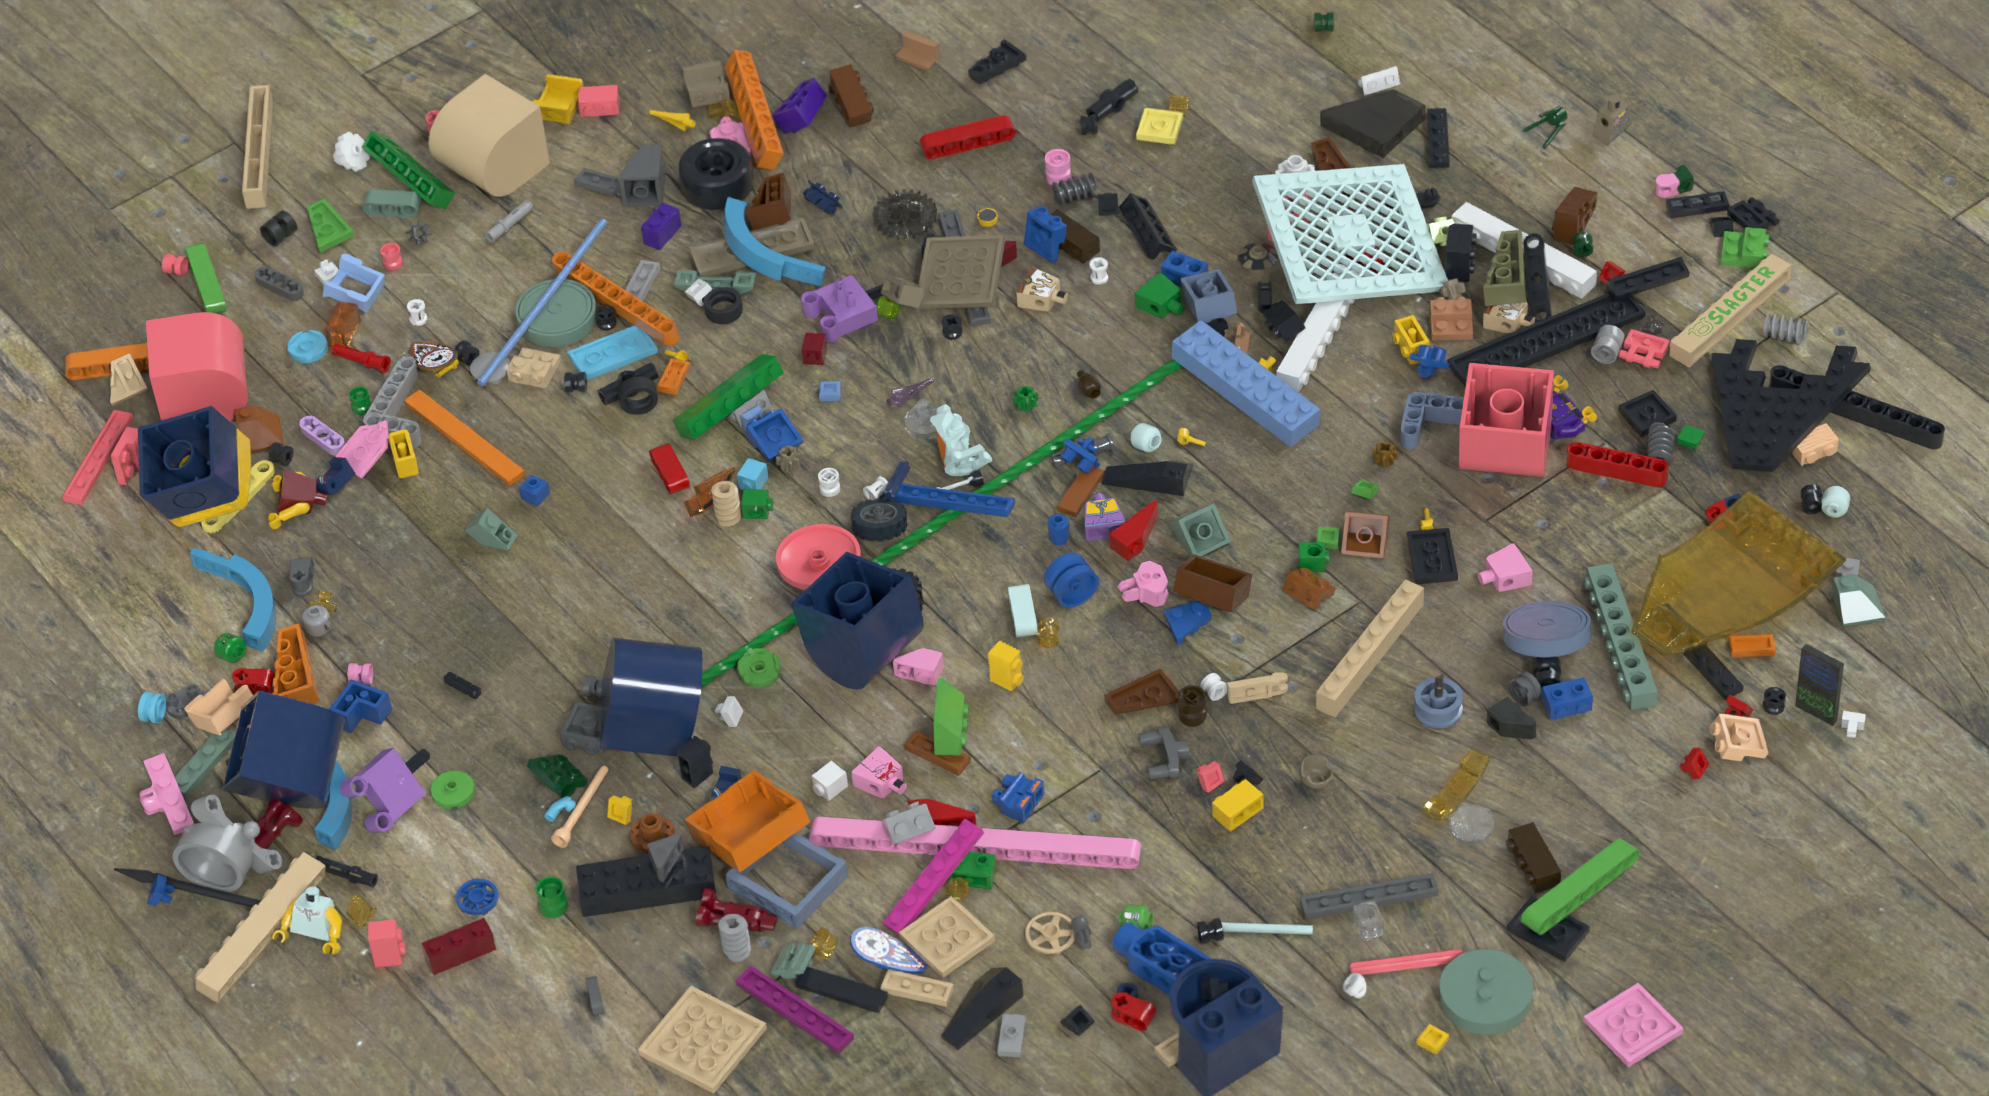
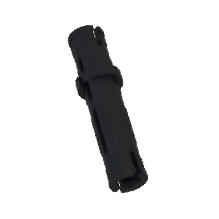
M322 856L315 858L326 865L325 872L348 879L350 883H360L374 888L377 884L378 875L364 871L359 866L352 867L323 858ZM330 866L339 868L341 871L330 868ZM350 872L361 875V877L351 875Z

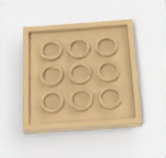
M690 986L639 1047L638 1055L714 1094L765 1032L767 1026L765 1022Z

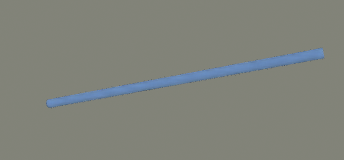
M601 218L479 378L477 381L478 385L483 387L606 226L607 221Z

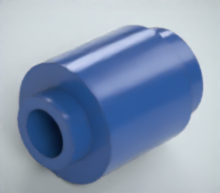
M1062 514L1053 515L1048 519V535L1053 544L1063 545L1070 537L1069 520Z

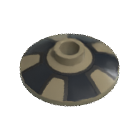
M1255 242L1244 246L1239 251L1238 261L1246 270L1263 272L1276 265L1278 253L1273 246L1267 243Z

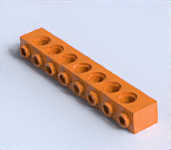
M734 49L724 68L756 166L774 171L784 154L751 53Z

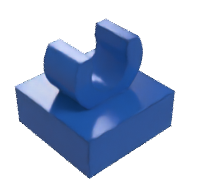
M158 874L151 885L147 904L156 906L159 900L166 904L170 903L172 896L166 893L171 894L174 887L166 884L167 877Z

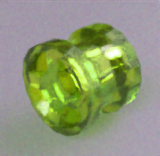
M882 296L877 303V315H886L888 319H895L899 312L900 304L886 296Z

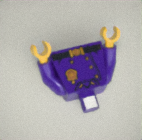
M1560 375L1554 378L1555 388L1553 389L1550 437L1554 440L1575 438L1579 433L1585 431V427L1588 425L1587 422H1595L1597 420V415L1590 406L1585 407L1581 412L1564 393H1559L1560 390L1568 388V382L1565 379L1560 384L1562 381Z

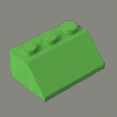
M938 678L934 712L935 755H961L962 747H966V733L963 732H967L968 719L964 718L969 717V704H965V695L943 678Z

